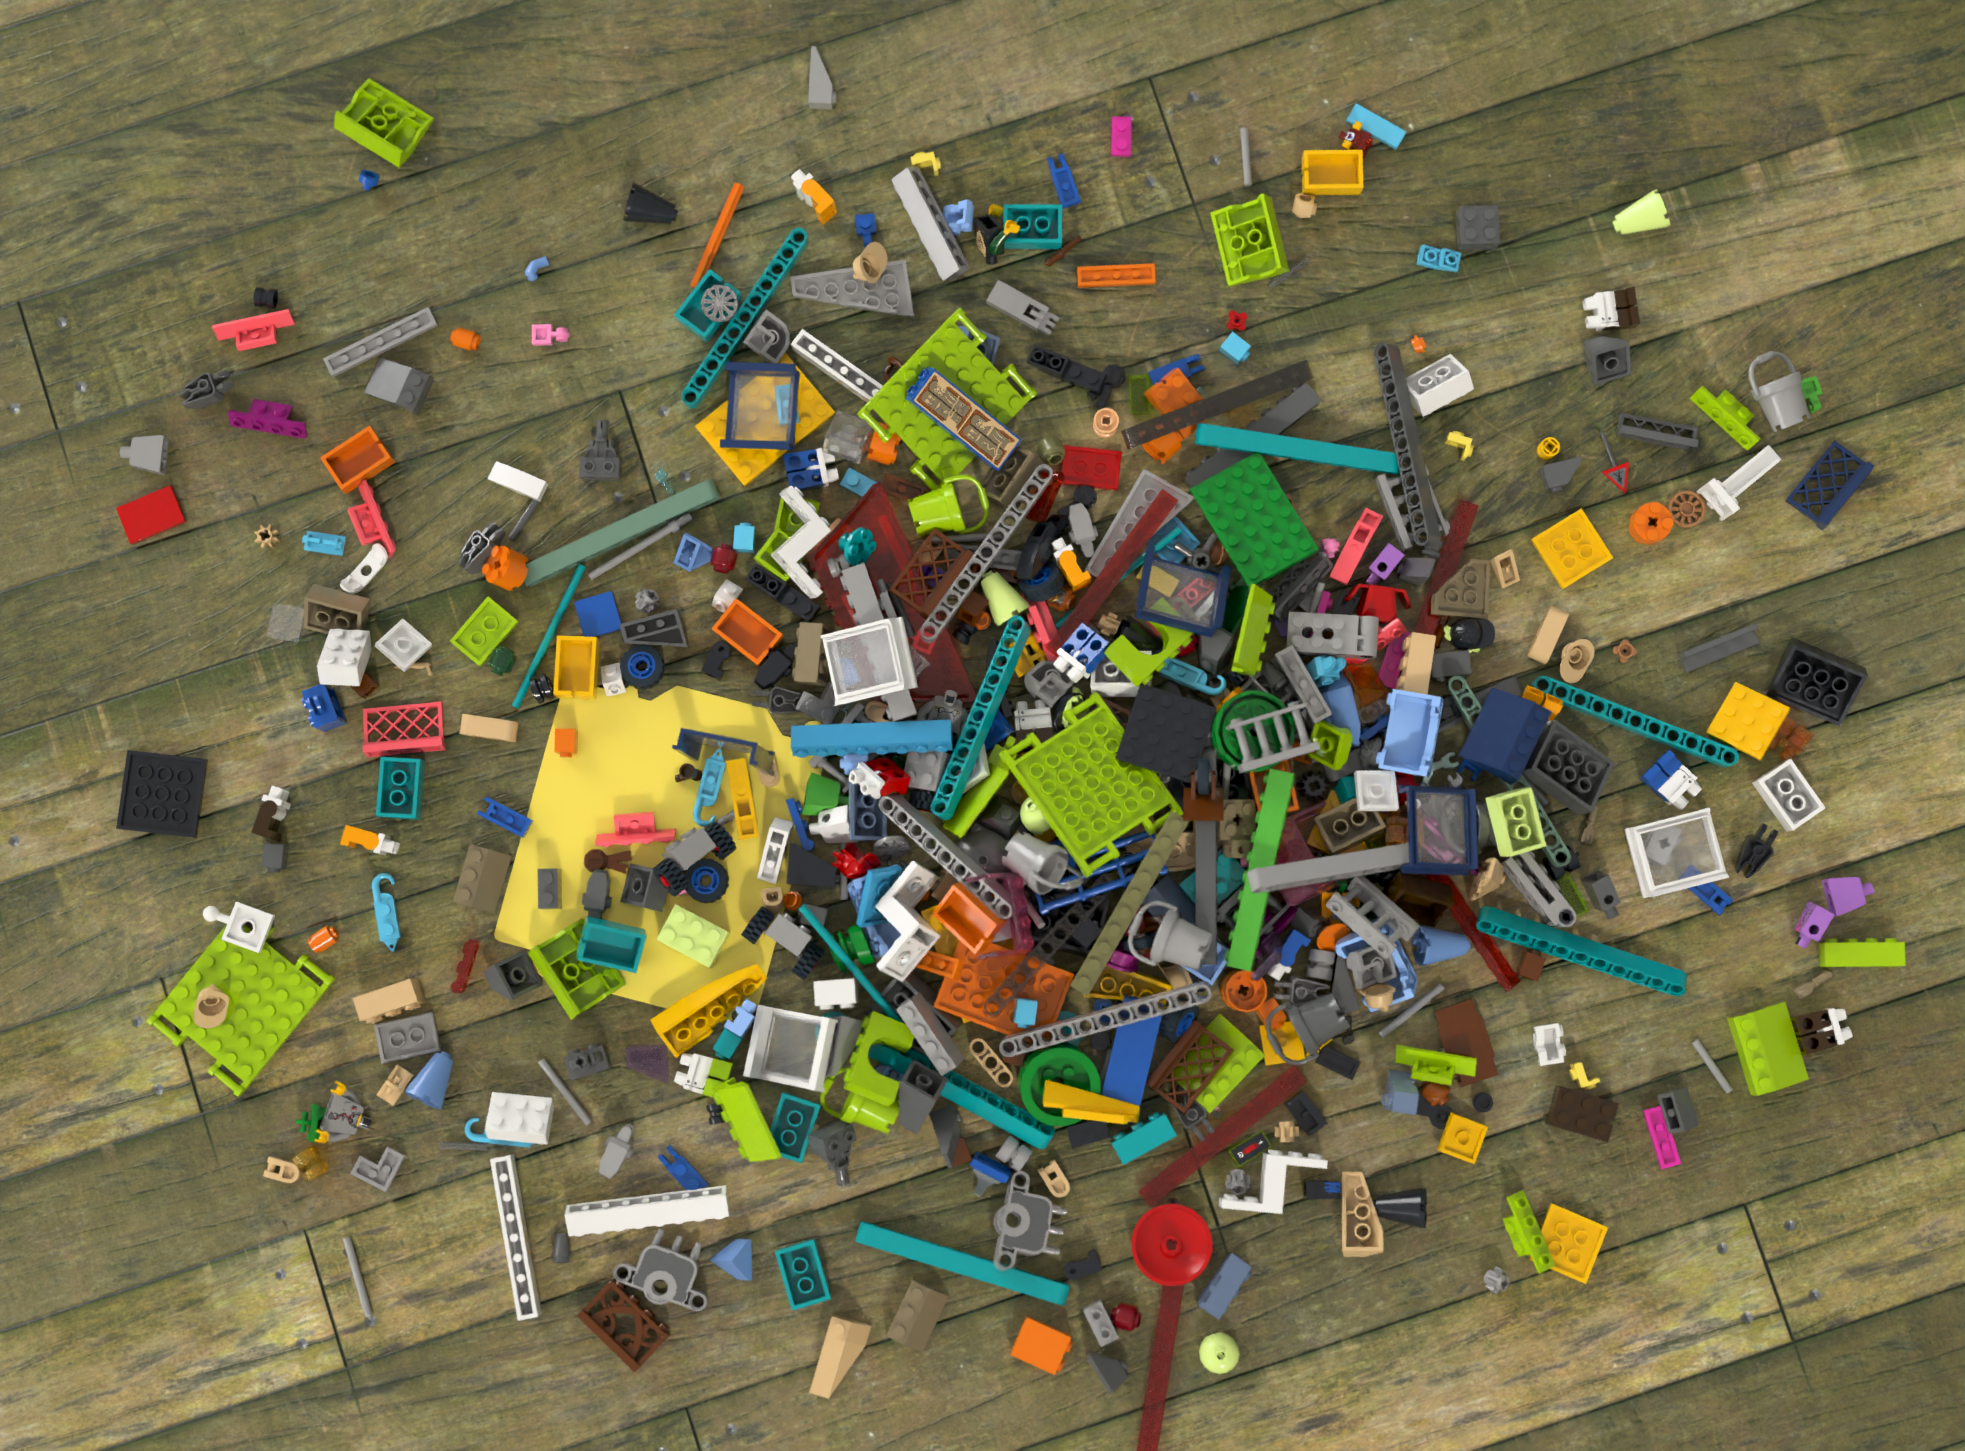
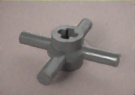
M1211 533L1203 548L1190 550L1178 541L1174 544L1173 548L1188 557L1189 567L1204 571L1207 569L1216 574L1220 573L1221 569L1211 563V556L1209 554V551L1218 539L1215 534ZM1198 557L1202 559L1201 563L1196 561ZM1185 575L1180 583L1187 587L1193 576Z

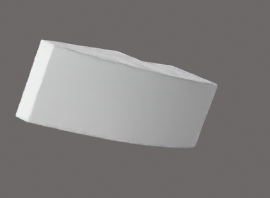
M497 461L488 477V480L539 502L548 486L544 480Z

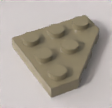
M1468 560L1432 594L1431 615L1488 619L1490 561Z

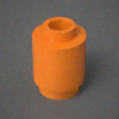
M458 327L452 331L450 341L453 342L455 347L469 351L478 350L481 335H477V332Z
M326 925L311 935L308 944L315 953L323 952L338 942L339 933L335 927Z

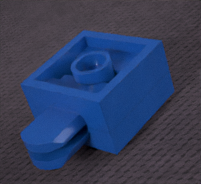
M319 684L302 691L303 697L301 700L305 709L308 708L310 716H308L312 727L315 726L316 729L327 732L347 724L334 687Z

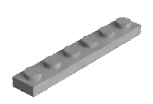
M427 307L323 358L331 376L335 377L438 326L430 308Z

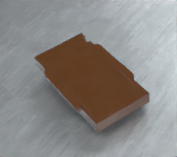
M1472 998L1433 1011L1439 1026L1438 1033L1445 1053L1477 1058L1475 1077L1455 1073L1460 1088L1498 1075L1493 1060L1495 1054L1482 1016L1477 1013Z

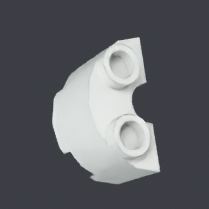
M1555 1023L1533 1027L1535 1031L1533 1033V1044L1535 1052H1538L1539 1065L1563 1063L1566 1049L1564 1044H1560V1037L1563 1036L1562 1025Z

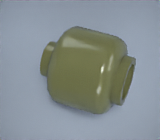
M1044 437L1037 446V451L1042 461L1047 465H1057L1065 456V448L1058 437Z

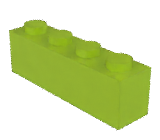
M1867 938L1865 942H1858V939H1845V943H1838V939H1825V943H1819V967L1906 966L1905 942H1898V938H1885V942H1878V938Z

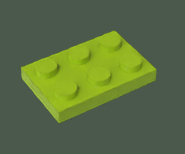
M487 597L450 642L481 667L519 621L490 597Z

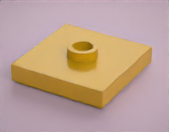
M1291 1021L1284 1022L1285 1025L1277 1031L1271 1030L1286 1057L1292 1060L1305 1059L1303 1043ZM1260 1025L1259 1030L1263 1054H1265V1066L1286 1063L1278 1054L1276 1055L1267 1039L1268 1035L1265 1026Z
M1450 1112L1437 1150L1475 1164L1488 1126Z

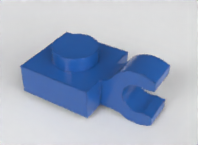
M874 213L855 215L857 236H863L864 249L869 243H872L871 235L876 234Z

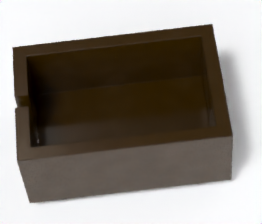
M1401 871L1381 891L1415 922L1432 927L1443 918V914L1445 915L1454 906L1451 885L1412 874H1404Z
M1556 1085L1545 1124L1609 1142L1613 1127L1609 1123L1610 1120H1615L1619 1103Z

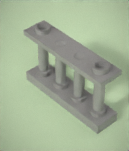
M1425 465L1426 472H1427V476H1428V475H1429V471H1428L1427 466ZM1385 474L1379 475L1375 478V483L1402 552H1405L1413 547L1412 543L1415 541L1413 533H1407L1405 528L1407 522H1410L1409 514H1400L1398 510L1399 505L1406 502L1405 494L1396 497L1391 492L1392 486L1402 483L1401 476L1389 479L1386 478ZM1429 482L1438 527L1443 538L1449 534L1450 525L1448 520L1443 518Z
M1293 645L1274 655L1275 658L1270 661L1273 666L1286 675L1289 681L1287 686L1294 692L1291 698L1295 696L1301 703L1306 702L1307 706L1304 707L1305 709L1301 715L1308 727L1311 728L1314 724L1332 715Z
M1299 701L1288 703V708L1244 721H1242V718L1230 721L1231 725L1226 726V730L1235 729L1243 755V764L1238 765L1239 773L1320 749L1318 741L1312 743L1311 739H1308L1299 710L1307 706L1306 702L1300 704ZM1292 712L1301 741L1299 743L1300 747L1293 748L1292 745H1289L1280 715ZM1272 717L1282 746L1280 748L1281 752L1276 754L1270 751L1261 722ZM1254 723L1263 752L1261 754L1262 758L1254 760V756L1251 757L1242 726Z
M858 702L841 724L854 723L855 720L861 723L874 722L865 716V712H863L865 707ZM870 753L869 760H874L878 754ZM814 755L808 762L814 769L817 766L819 768L823 767L845 786L842 790L844 794L849 791V779L831 765L826 757Z
M1363 875L1354 877L1347 887L1349 892L1343 897L1335 892L1326 904V907L1386 960L1397 947L1395 942L1400 937L1408 942L1420 927ZM1354 897H1357L1364 903L1358 910L1349 903ZM1370 910L1380 917L1373 924L1364 917ZM1385 924L1395 931L1389 937L1379 930Z

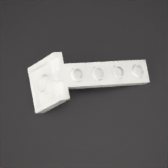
M1768 445L1723 483L1713 478L1696 492L1698 495L1700 493L1708 501L1706 504L1710 509L1714 508L1720 515L1719 519L1723 521L1740 509L1735 498L1782 459Z

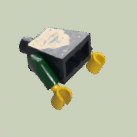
M992 204L989 207L988 215L973 218L977 248L986 258V264L989 265L996 264L998 262L997 256L1004 254V242L1008 239V234L1010 232L1016 234L1020 229V226L1016 225L1017 222L1008 220L1003 227L994 218V215L1000 217L1003 213V207Z

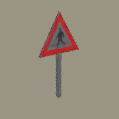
M1601 432V437L1613 468L1601 473L1626 494L1629 462L1616 465L1605 433Z

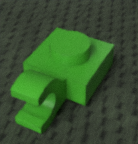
M1817 376L1802 379L1801 386L1805 400H1808L1810 413L1819 411L1818 409L1822 408L1818 396L1823 394Z

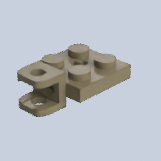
M1255 799L1224 800V821H1217V840H1223L1224 857L1247 858L1248 851H1250L1251 836L1253 831H1256ZM1236 814L1239 817V822L1237 825L1236 822H1233V818L1236 817Z

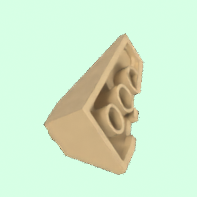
M1490 858L1478 862L1479 872L1478 876L1473 878L1468 896L1469 901H1474L1495 890L1500 884L1503 885L1506 873H1504L1505 867L1497 859Z
M1342 1172V1252L1344 1257H1366L1383 1252V1230L1362 1172Z
M836 1314L832 1315L809 1393L829 1399L866 1346L872 1325Z

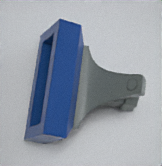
M976 1151L970 1163L977 1176V1187H975L974 1194L980 1197L990 1185L1000 1184V1182L1006 1183L1012 1169Z

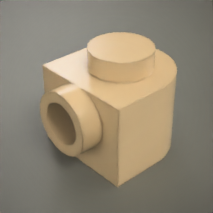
M1303 193L1296 194L1292 208L1295 216L1310 218L1311 215H1315L1317 204L1314 203L1315 196Z
M769 887L761 890L763 907L773 914L780 912L783 908L781 887Z

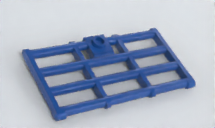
M1145 830L1115 840L1112 843L1116 848H1120L1152 837L1154 842L1156 837L1155 834L1150 836ZM1060 839L1048 843L1050 845H1059L1061 847H1064ZM1104 847L1092 856L1107 852L1108 850ZM1149 849L1120 859L1116 858L1114 861L1105 863L1089 876L1092 877L1117 868L1120 879L1084 891L1081 885L1078 887V893L1043 904L1041 895L1035 893L1039 903V912L1043 915L1049 913V910L1079 900L1085 901L1088 897L1121 886L1127 887L1134 874L1124 877L1121 867L1143 860ZM1068 852V864H1071L1076 869L1075 860ZM1165 864L1159 873L1161 875L1168 873V868ZM1073 873L1061 878L1059 884L1079 878Z

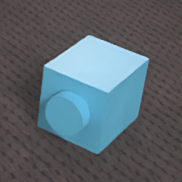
M1232 332L1220 346L1219 352L1238 365L1240 361L1244 363L1251 354L1248 352L1251 345Z
M740 523V526L735 525L733 549L736 552L755 553L756 529L754 526H751L750 523Z
M1016 997L1013 1022L1018 1024L1017 1027L1029 1028L1030 1025H1035L1038 1003L1036 999Z

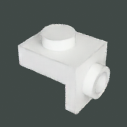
M726 579L714 595L712 606L724 613L735 598H739L743 588Z
M620 662L601 666L602 684L606 695L612 696L625 693L626 688L623 683Z

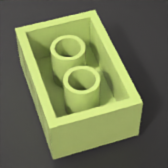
M1521 787L1485 798L1500 856L1511 857L1546 846L1532 787Z
M675 904L656 940L712 968L730 932Z

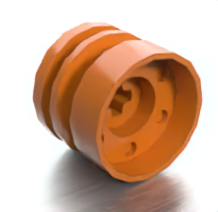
M1232 970L1224 976L1220 984L1221 999L1233 1010L1243 1012L1254 1011L1262 1006L1267 996L1266 982L1261 975L1254 971ZM1239 986L1245 987V990H1243L1244 994L1238 993V990H1240Z

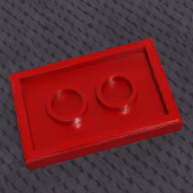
M1064 445L1065 456L1062 460L1059 485L1091 486L1095 489L1118 491L1122 451Z
M171 485L116 508L128 540L132 545L186 522Z

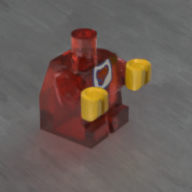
M1355 121V124L1352 126L1353 129H1350L1348 133L1340 132L1339 139L1344 140L1342 147L1345 150H1363V158H1365L1373 143L1372 134L1363 132L1362 123Z

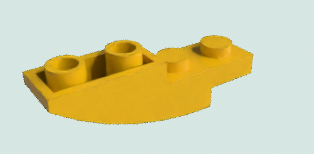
M746 758L727 760L726 765L739 840L759 837Z

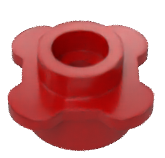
M1230 311L1227 328L1244 331L1246 328L1245 320L1248 317L1247 314Z

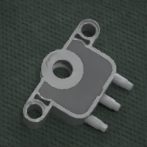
M1018 1171L1009 1177L1004 1201L1006 1205L1001 1207L994 1216V1227L1000 1235L996 1244L994 1266L1000 1271L1008 1270L1014 1266L1016 1254L1035 1256L1042 1252L1052 1255L1060 1254V1249L1047 1245L1049 1233L1063 1235L1064 1229L1050 1224L1052 1213L1066 1215L1067 1209L1052 1205L1051 1201L1044 1196L1028 1193L1030 1178L1024 1171ZM1016 1176H1020L1023 1179L1022 1186H1018L1015 1183ZM1008 1214H1013L1017 1218L1018 1224L1015 1228L1007 1225L1006 1216ZM1001 1256L1008 1258L1009 1263L1007 1266H1003L1000 1263Z
M658 1228L652 1244L643 1250L637 1266L623 1262L617 1265L613 1271L614 1278L617 1281L644 1291L647 1299L654 1304L661 1305L671 1301L691 1310L701 1311L709 1302L708 1295L704 1291L693 1288L699 1272L697 1259L702 1244L696 1242L691 1255L679 1252L683 1236L677 1235L672 1248L660 1244L664 1233L662 1228ZM620 1267L627 1268L629 1272L627 1277L620 1276ZM656 1280L666 1281L668 1285L666 1293H658L655 1290ZM695 1296H701L704 1299L702 1306L695 1305Z

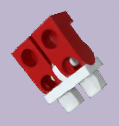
M888 756L865 763L860 762L857 769L852 770L849 775V781L852 784L858 783L864 795L870 794L875 799L880 798V796H887L892 792H897L899 795L906 794L911 779Z

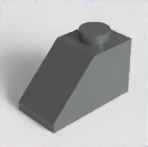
M1581 456L1543 465L1539 471L1545 492L1557 493L1563 491V487L1569 483L1581 463Z

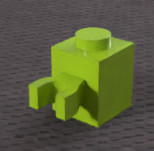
M1009 735L1004 747L996 744L987 760L988 764L990 762L1009 773L1010 769L1001 760L999 753L1013 747L1016 738ZM1017 754L1012 756V759L1014 761L1016 760Z

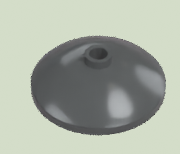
M978 830L969 833L958 843L957 846L1000 885L1010 875L1011 870L1002 864V856L1007 857L1008 851L1005 850L1008 842L1001 835L988 830ZM981 856L986 857L987 862L985 864L979 862Z

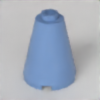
M1420 926L1412 938V945H1416V952H1413V956L1418 965L1425 966L1466 955L1467 951L1470 950V940L1467 939L1466 935L1427 926Z
M443 1051L440 1054L435 1053L406 1088L405 1094L415 1100L422 1101L423 1104L441 1109L454 1062L451 1060L452 1056Z

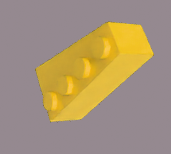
M1106 965L1089 995L1083 994V997L1123 1001L1124 994L1143 998L1171 990L1172 985L1169 981L1140 971L1134 973L1123 972ZM1160 999L1158 1002L1164 1003L1165 1005L1167 1000Z

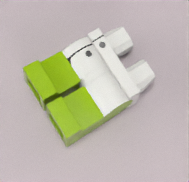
M682 1053L680 1064L689 1066L688 1074L677 1071L674 1082L684 1086V1089L713 1098L712 1094H714L712 1088L724 1081L710 1078L709 1075L726 1081L730 1077L733 1063L698 1053Z

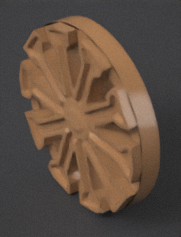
M1682 491L1674 495L1669 501L1667 508L1672 515L1674 523L1683 528L1697 525L1705 515L1704 501L1698 494L1691 491ZM1693 497L1696 498L1694 503L1691 502ZM1699 504L1701 508H1695V506ZM1672 511H1679L1675 515L1672 514ZM1694 512H1698L1701 515L1697 516ZM1681 516L1680 521H1677L1676 518Z

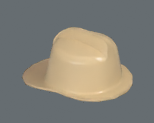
M869 243L861 255L854 260V279L870 283H876L879 280L888 262L886 250L880 243Z
M1579 639L1567 644L1561 652L1560 674L1565 682H1578L1594 658V646L1589 640Z
M1157 962V965L1173 989L1193 984L1189 973L1182 966L1174 965L1162 968Z
M1376 982L1363 989L1355 988L1357 992L1364 996L1368 1007L1384 1012L1388 1011V1006L1393 1002V993L1396 991V988L1386 982Z
M214 984L201 990L197 996L193 1018L195 1023L202 1028H214L220 1025L227 1014L229 997L220 988L215 987Z

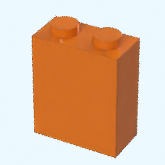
M1026 1315L1010 1355L1055 1375L1057 1371L1060 1372L1065 1362L1062 1358L1065 1352L1069 1353L1073 1341H1070L1071 1335Z

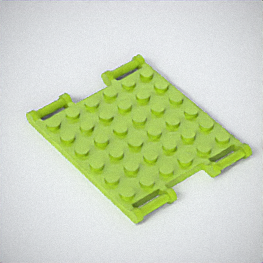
M958 308L857 413L861 419H864L880 435L883 443L887 442L895 433L919 458L909 470L916 474L932 491L941 488L945 478L958 475L976 456L905 400L908 389L916 384L919 380L918 376L923 369L930 367L937 370L1004 426L1037 394L1035 388H1031L1017 373L1013 364H1009L1000 373L981 353L977 346L987 336L984 332H980L967 318L962 308ZM957 320H960L975 337L972 341L955 324ZM1008 376H1011L1025 392L1023 396L1006 380ZM872 409L889 426L886 430L870 415ZM924 464L940 480L938 485L922 470Z
M1097 692L1091 694L1090 698L1073 709L1064 711L1063 715L1071 725L1047 741L1041 743L1037 736L1031 732L1026 736V739L1007 751L1003 750L999 753L1001 760L1007 764L1086 878L1111 859L1115 860L1120 856L1112 842L1140 823L1143 824L1146 832L1151 836L1156 833V829L1165 823L1171 811L1180 816L1183 815L1182 809L1155 772L1115 759L1125 730ZM1097 705V709L1079 720L1076 718V715L1090 706ZM1029 745L1034 747V749L1014 761L1012 759V756ZM1169 805L1171 811L1154 822L1150 821L1149 818ZM1104 847L1108 850L1106 854L1089 865L1086 863L1085 860Z
M244 924V931L250 933L252 930ZM225 926L159 1008L146 1021L150 1026H155L172 1040V1044L177 1048L189 1036L216 1058L217 1061L210 1067L208 1073L211 1076H216L234 1091L233 1094L238 1098L246 1091L336 979L309 960L310 957L305 953L298 959L296 964H293L267 943L266 940L275 930L272 926L261 953L222 940ZM305 966L324 981L323 984L320 986L301 970L302 967ZM214 984L215 987L220 988L229 997L227 1014L220 1025L214 1028H202L195 1023L193 1018L197 996L201 990ZM163 1015L182 1031L181 1034L177 1035L159 1020L160 1017ZM223 1065L243 1081L242 1084L238 1085L222 1072L220 1068Z

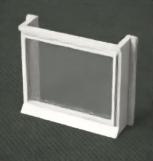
M903 617L888 618L821 635L836 699L834 706L918 687Z
M1710 808L1624 829L1642 898L1656 897L1729 878L1711 818Z
M758 1005L743 1076L825 1092L823 1084L835 1025L838 1023V1020Z

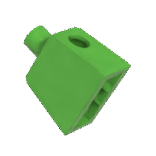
M810 773L802 814L819 815L820 811L836 808L837 806H849V796L839 794L841 786L839 782Z

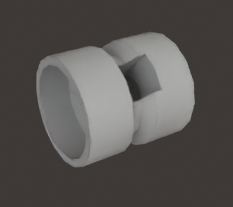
M1310 949L1308 960L1311 964L1307 966L1306 977L1332 981L1333 969L1331 965L1334 964L1336 953Z
M1009 1135L995 1157L1004 1163L1009 1162V1167L1018 1172L1022 1169L1033 1151L1025 1145L1020 1146L1019 1141Z

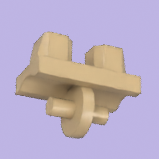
M397 1064L377 1093V1096L394 1106L414 1075Z

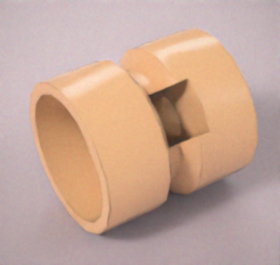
M1102 408L1097 411L1093 420V430L1098 437L1110 438L1117 432L1119 424L1117 413L1110 408Z

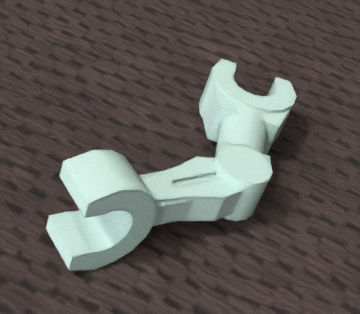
M1450 752L1439 761L1433 762L1430 776L1423 777L1419 786H1429L1428 783L1433 775V771L1440 768L1452 769L1458 766V762H1449V757L1455 756V752Z

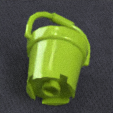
M966 474L945 478L941 488L908 499L918 537L930 535L934 528L940 532L954 530V532H959V534L974 532L986 523L989 515L988 508L990 505L985 488L982 487L976 478ZM962 479L972 481L977 486L981 506L984 509L982 520L977 525L967 529L952 483Z
M850 1067L840 1068L836 1075L847 1072L848 1069L850 1070ZM836 1076L826 1078L823 1084L825 1092H821L819 1098L821 1106L827 1113L847 1123L855 1122L885 1134L889 1133V1124L893 1125L899 1114L898 1095H896L895 1101L888 1107L850 1091L842 1112L839 1114L830 1109L825 1102V1095L828 1093Z

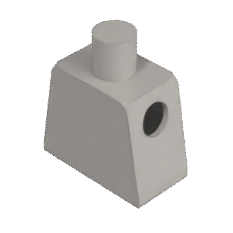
M164 435L133 437L131 447L121 446L120 457L129 458V465L136 469L165 476L169 439Z

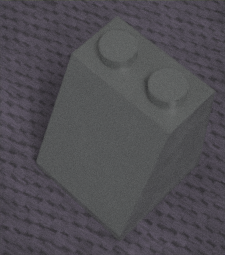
M914 1059L899 1083V1124L917 1134L948 1079Z

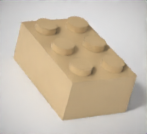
M1412 632L1406 639H1403L1401 650L1405 652L1403 659H1400L1399 671L1402 672L1396 682L1397 690L1428 694L1436 636Z
M407 979L353 998L359 1020L366 1021L367 1024L383 1020L382 1016L385 1015L386 1017H393L402 1014V1009L406 1011L420 1008V1003L426 1002L419 979Z

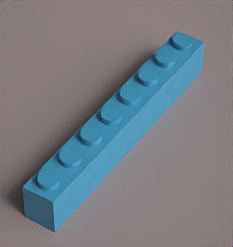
M951 720L791 726V750L793 756L800 758L812 755L825 757L827 755L846 756L847 754L866 755L867 753L883 755L889 752H897L899 754L915 751L918 753H925L927 751L946 752L947 750H953Z

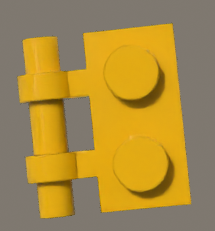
M1031 630L1015 667L1018 678L1026 675L1035 666L1034 661H1047L1044 650H1041ZM1012 642L1009 648L1013 647L1015 642ZM1030 645L1035 654L1030 656L1025 646Z

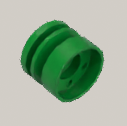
M857 924L848 927L849 937L847 938L844 937L841 931L837 932L839 937L837 943L853 962L858 959L862 966L875 962L861 927ZM829 946L835 964L839 967L842 974L847 973L846 965Z

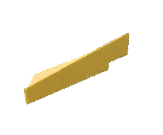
M1050 1080L1045 1081L1043 1106L1062 1108L1061 1114L1063 1117L1127 1124L1128 1122L1138 1123L1140 1112L1138 1105Z

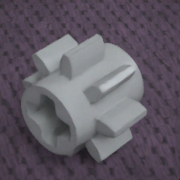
M645 588L635 595L637 599L635 604L639 611L650 613L659 607L657 603L659 597L654 590Z
M1235 1169L1230 1172V1175H1226V1189L1231 1188L1233 1194L1240 1195L1245 1193L1246 1189H1250V1175H1245L1243 1170Z
M1495 1267L1494 1270H1488L1484 1276V1282L1487 1284L1486 1288L1496 1294L1499 1293V1290L1505 1291L1510 1282L1509 1277H1507L1508 1273L1498 1267Z

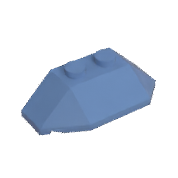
M1341 670L1339 672L1340 679L1319 689L1332 712V715L1323 719V721L1338 728H1348L1353 738L1350 749L1360 746V721L1351 685Z

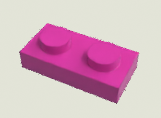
M1112 117L1111 156L1131 157V117Z

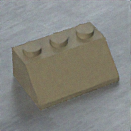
M1017 446L999 471L992 469L982 483L987 498L1006 510L1035 469L1045 463L1033 452ZM1017 503L1015 505L1016 508H1018L1021 503Z
M313 584L304 597V628L328 634L330 629L365 630L369 617L370 599Z
M800 622V627L797 628L796 632L798 646L794 652L796 666L793 667L792 671L795 682L826 687L830 680V671L821 635L833 633L834 629L823 623Z
M1356 797L1314 818L1321 840L1330 856L1339 855L1385 832L1386 828L1378 811H1358Z
M470 844L453 902L495 913L512 856Z
M913 1278L886 1336L905 1346L923 1351L949 1295Z

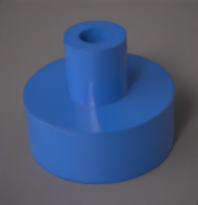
M362 170L360 172L359 181L363 184V189L370 190L371 186L378 185L380 176L370 170Z
M1098 998L1093 1004V1011L1102 1009L1103 1005L1107 1008L1113 1006L1109 999Z

